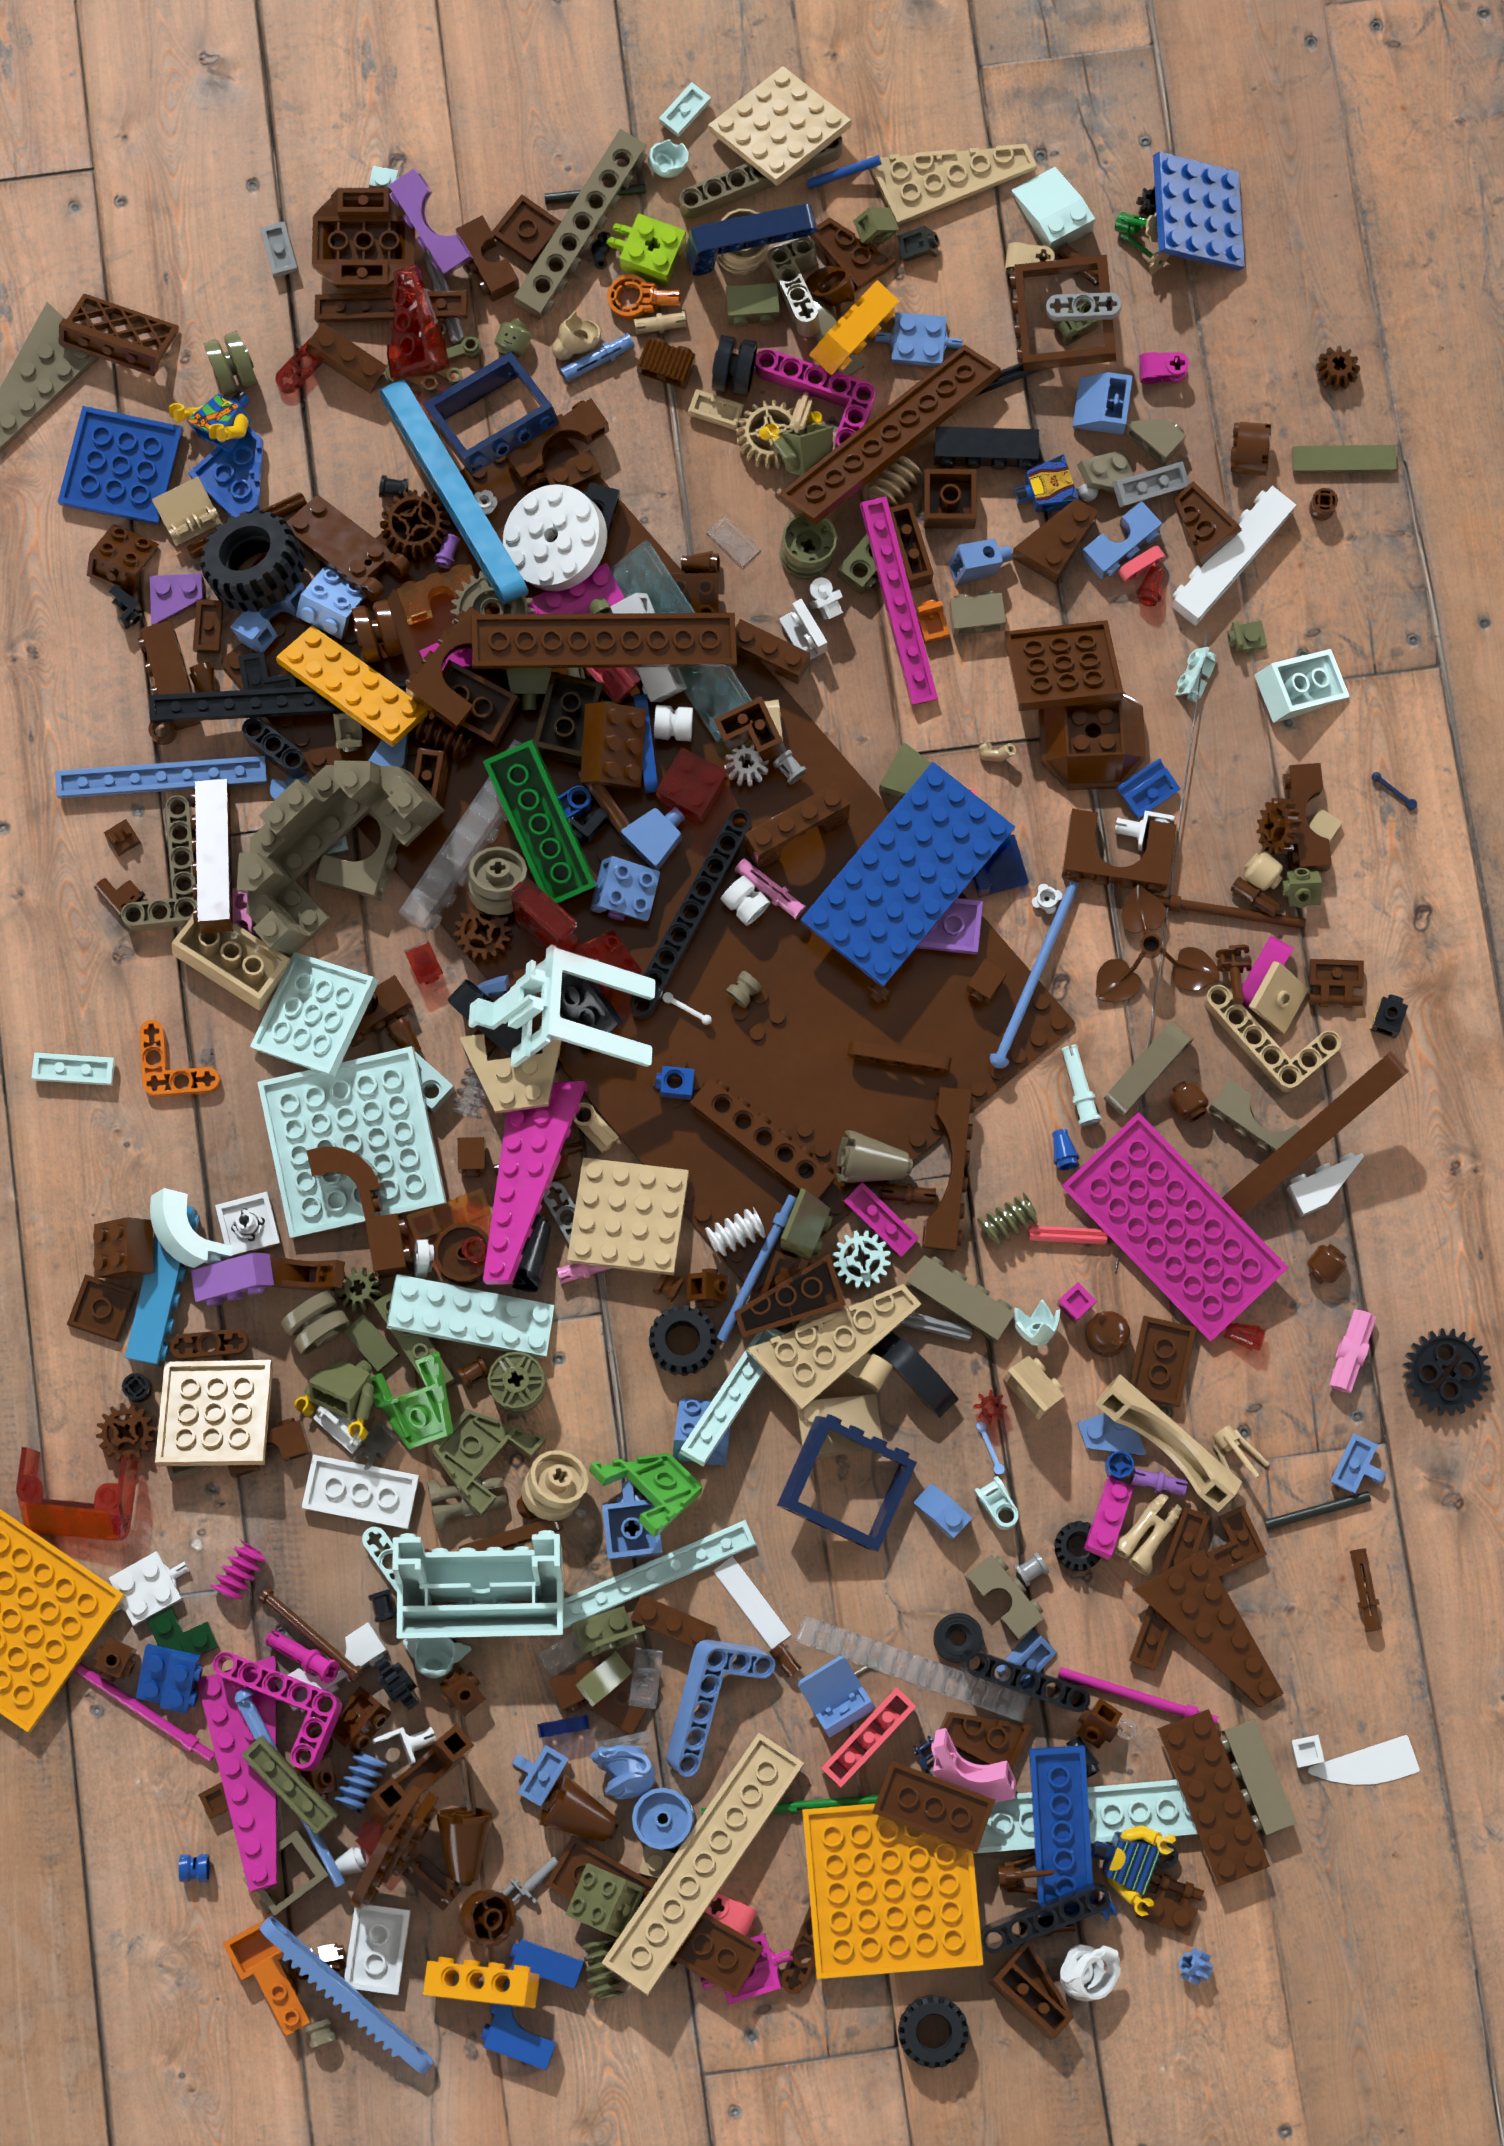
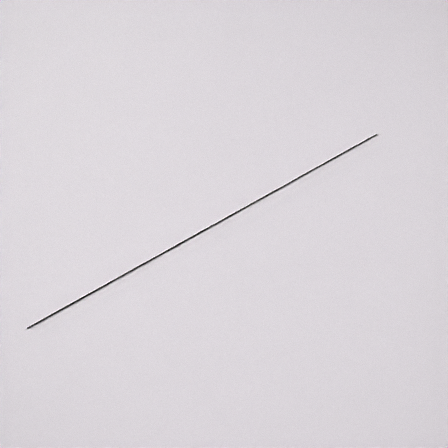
M1207 634L1205 635L1204 647H1206ZM1202 664L1201 671H1200V678H1199V685H1198V695H1197V698H1196V705H1195V712H1194V719H1193L1194 721H1193L1192 735H1191V741H1190V748H1189V755H1188V762H1187V769H1186V776H1185V783H1184V790H1183V798H1182L1180 819H1179L1177 839H1176V846H1175V853H1174V860H1173V867H1172L1173 869H1172V876H1171V882H1170V889H1169V896H1168V897H1170V894H1171V887H1172V880H1173L1175 859H1176V853H1177V846H1178V839H1179V832H1180V823H1181L1182 809H1183V803H1184V796H1185V789H1186V782H1187V775H1188V768H1189V761H1190V754H1191V746H1192L1194 725H1195V719H1196V712H1197V705H1198V698H1199V691H1200V683H1201V676H1202L1203 664ZM1167 907V910H1166V917H1165V924H1164V931H1163V938H1162V948H1163V944H1164V937H1165V930H1166V923H1167V916H1168L1167 914H1168V909H1169L1168 907ZM1160 954V958H1159L1158 974H1157V981H1156V988H1155V995H1154V1002H1153V1009H1152V1016H1151V1022H1150V1029H1149V1036H1148L1147 1048L1149 1047V1043H1150V1036H1151V1029H1152V1021H1153V1013H1154V1006H1155V999H1156V993H1157V986H1158V979H1159V972H1160V965H1161L1162 954ZM1142 1097L1139 1099L1140 1101H1139V1106H1138V1107H1139V1108H1138V1112H1140V1106H1141V1099H1142ZM1118 1247L1115 1273H1117L1120 1247Z

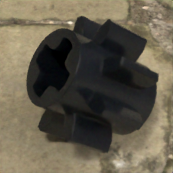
M1155 186L1150 190L1143 188V197H1137L1136 204L1142 205L1139 214L1144 213L1148 217L1154 216L1156 213Z

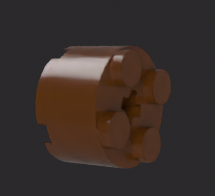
M1234 422V441L1230 460L1231 472H1235V474L1267 476L1271 424Z

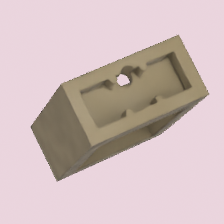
M300 1830L294 1831L278 1843L277 1852L280 1853L290 1844H293L315 1877L278 1905L266 1888L257 1891L262 1898L259 1900V1903L267 1914L272 1912L274 1916L279 1915L329 1877L323 1862ZM244 1877L243 1881L247 1885L246 1877Z

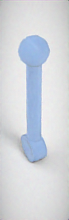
M980 1421L976 1424V1429L983 1436L995 1465L993 1469L995 1474L1001 1475L1005 1468L999 1463L986 1432V1423Z

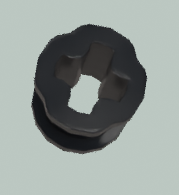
M382 475L379 486V498L397 496L400 500L403 499V492L408 493L409 479L396 480L387 478V475Z
M390 1589L368 1596L369 1601H372L376 1614L374 1618L375 1623L397 1617V1612L394 1611L390 1597L392 1594Z

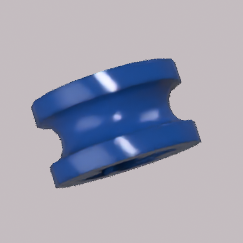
M1102 1894V1899L1100 1900L1095 1899L1094 1903L1102 1902L1105 1895ZM1111 1900L1108 1908L1100 1912L1106 1922L1110 1920L1109 1917L1111 1915H1118Z

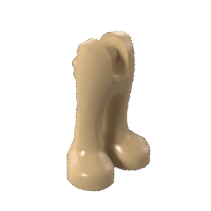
M1163 1493L1158 1495L1147 1506L1139 1520L1126 1535L1118 1536L1113 1551L1118 1556L1127 1559L1145 1532L1151 1526H1154V1530L1148 1539L1129 1560L1132 1567L1146 1576L1153 1569L1152 1557L1155 1551L1173 1529L1183 1510L1177 1504L1164 1520L1156 1514L1163 1508L1164 1503L1169 1498Z

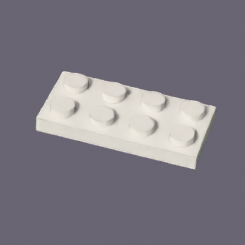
M313 1455L302 1509L409 1529L420 1476Z

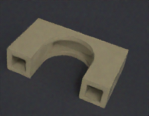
M371 810L366 816L376 819L381 830V839L376 851L370 857L357 862L346 861L323 854L315 880L324 886L381 901L382 894H386L388 890L389 879L387 878L390 869L395 867L397 861L395 853L398 844L400 845L401 842L374 811Z

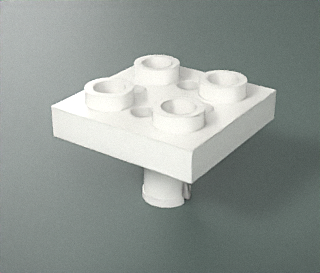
M268 1192L215 1205L224 1244L232 1246L231 1257L281 1244ZM261 1218L265 1219V1223L263 1225L258 1224V1220L260 1223H263V1220ZM251 1234L255 1235V1240H254V1241H249V1240H248V1239H253V1236H251Z

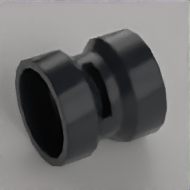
M132 1373L126 1376L122 1383L124 1395L133 1402H144L152 1395V1384L142 1374Z

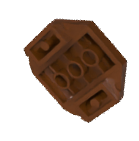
M337 188L331 195V198L313 215L312 266L314 270L336 288H390L415 269L416 229L415 227L411 229L404 220L403 215L406 213L401 205L397 207L389 194L392 191L390 188ZM363 241L370 242V245H368L367 247L359 246V244Z
M1125 692L1123 700L1045 708L1038 711L1041 764L1067 790L1116 789L1117 786L1125 782L1146 758L1143 706ZM1095 729L1098 731L1099 736L1091 738L1087 736L1085 731Z

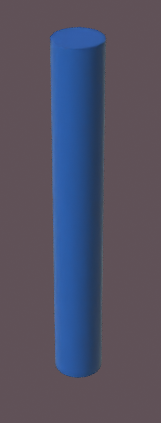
M877 155L807 179L808 187L813 189L882 165L880 156Z

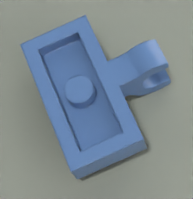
M1353 1433L1330 1483L1352 1494L1356 1493L1363 1476L1381 1484L1386 1472L1369 1464L1378 1445Z
M547 1745L544 1746L535 1763L517 1754L512 1764L528 1773L517 1793L541 1807L569 1758Z

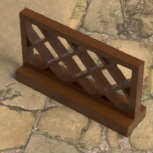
M84 293L67 319L63 318L59 324V344L155 376L158 371L159 362L179 332V326ZM89 304L97 307V310L86 312L84 306ZM115 313L120 315L121 318L110 320L107 315ZM102 316L104 322L93 324L90 319ZM85 320L87 325L84 326L75 322ZM141 322L145 326L133 328L131 323ZM125 324L128 330L116 332L114 327ZM108 328L111 334H107L99 330ZM164 330L169 333L166 335L157 336L155 331ZM150 333L152 338L140 340L138 335ZM133 337L135 342H131L123 338ZM156 345L158 351L148 348V346Z

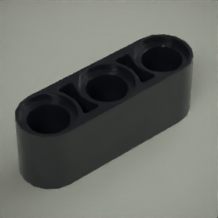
M248 718L243 723L242 733L253 749L262 756H265L266 759L291 778L298 779L306 775L309 766L300 749L259 718ZM254 730H261L257 736H250ZM281 745L277 751H270L272 746ZM293 760H300L298 765L294 767L289 766Z

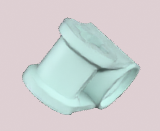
M996 1476L993 1478V1482L981 1489H974V1492L995 1525L1002 1530H1009L1017 1523L1018 1510L1004 1484ZM1009 1510L1013 1514V1520L1009 1523L1001 1522L998 1517L999 1512Z

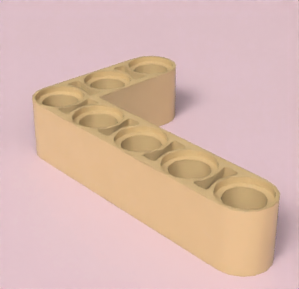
M1215 985L1210 988L1205 996L1204 1004L1207 1010L1281 1092L1288 1093L1295 1090L1334 1057L1341 1047L1340 1036L1336 1032L1325 1031L1290 1059L1242 1004H1234L1233 995L1225 986ZM1220 994L1224 999V1003L1221 1005L1213 1003L1211 995ZM1234 1013L1238 1014L1241 1017L1242 1023L1235 1025L1230 1022L1228 1016ZM1249 1033L1257 1035L1259 1043L1250 1044L1246 1039V1035ZM1324 1039L1330 1040L1334 1044V1049L1330 1051L1325 1050L1322 1047L1321 1041ZM1271 1053L1275 1055L1277 1063L1268 1064L1264 1060V1054ZM1304 1056L1311 1057L1314 1061V1066H1304L1301 1058ZM1290 1073L1294 1077V1083L1286 1084L1283 1082L1282 1074Z

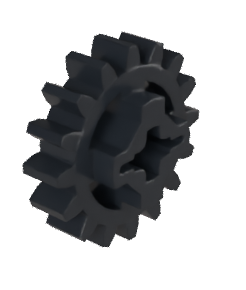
M386 1655L374 1662L381 1673L376 1679L394 1703L400 1700L408 1710L419 1703L412 1691L417 1685L402 1664L398 1662L393 1665Z

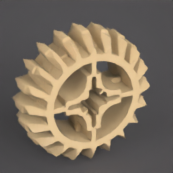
M763 400L761 408L753 404V412L749 410L744 412L745 418L739 419L741 427L736 429V434L739 436L737 444L742 445L740 452L742 454L748 453V462L756 459L755 465L757 467L764 462L767 470L770 468V463H775V467L777 469L780 468V462L783 460L773 447L772 439L767 441L761 439L759 429H755L753 433L750 432L754 425L761 420H764V425L761 427L763 428L770 423H775L773 419H778L785 423L777 424L779 426L778 436L781 437L782 432L792 430L789 428V424L795 410L794 408L786 411L785 402L780 407H777L775 400L771 402V406H767V402ZM764 445L769 449V451L763 450L757 446Z

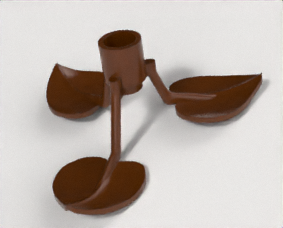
M1137 885L1125 900L1122 909V922L1126 930L1132 934L1144 932L1145 936L1142 938L1140 945L1141 953L1131 968L1122 959L1106 961L1100 967L1097 974L1096 997L1111 1003L1123 1002L1134 997L1141 987V978L1134 971L1144 957L1153 959L1159 956V954H1162L1172 964L1176 965L1172 971L1173 980L1177 986L1187 991H1196L1217 981L1220 974L1211 957L1199 948L1185 947L1181 949L1178 954V961L1166 952V949L1162 948L1160 937L1150 933L1148 930H1157L1162 926L1166 917L1165 907L1158 897L1141 885Z

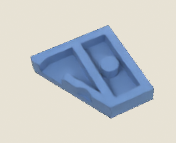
M1106 1413L1077 1423L1086 1449L1103 1450L1113 1453L1124 1451L1137 1456L1146 1455L1139 1433L1125 1425L1116 1423Z

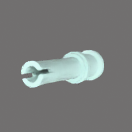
M1071 1045L1070 1050L1069 1046L1063 1047L1061 1052L1064 1056L1075 1095L1072 1097L1073 1105H1076L1079 1113V1126L1095 1124L1101 1121L1102 1117L1096 1110L1094 1103L1096 1096L1093 1091L1089 1090L1078 1045Z

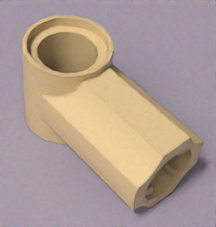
M585 1102L579 1103V1112L588 1111L592 1116L589 1121L580 1122L577 1120V1114H575L573 1123L603 1154L615 1145L619 1137L595 1112L592 1105Z

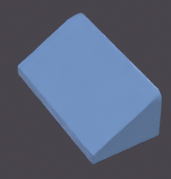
M1032 1630L1005 1660L1040 1672L1057 1652L1040 1634ZM999 1665L997 1671L1002 1676L1005 1673V1666ZM1024 1674L1021 1677V1687H1025L1029 1684V1674Z

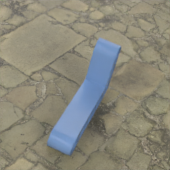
M703 1640L696 1645L666 1755L667 1764L684 1777H691L698 1771L724 1673L761 1679L767 1678L775 1669V1661L770 1655L754 1646L714 1640ZM713 1652L712 1657L708 1659L709 1655Z

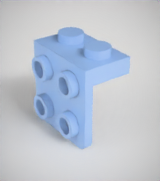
M324 567L301 593L296 617L342 639L347 632L352 614L351 609L358 607L365 599V596L332 569Z

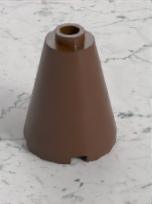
M567 1775L560 1777L546 1800L548 1801V1811L542 1809L539 1818V1824L543 1827L605 1842L607 1838L612 1839L619 1827V1824L616 1823L617 1817Z
M467 1807L443 1809L440 1811V1814L437 1813V1822L450 1880L455 1881L457 1886H471L472 1881L478 1880L492 1821V1812L487 1809L475 1808V1812L467 1811Z

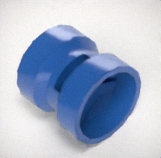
M1124 1451L1112 1453L1105 1462L1107 1475L1117 1480H1122L1129 1476L1134 1468L1132 1456Z
M180 1854V1882H189L191 1879H197L199 1882L209 1881V1854H200L198 1857H192L190 1854Z

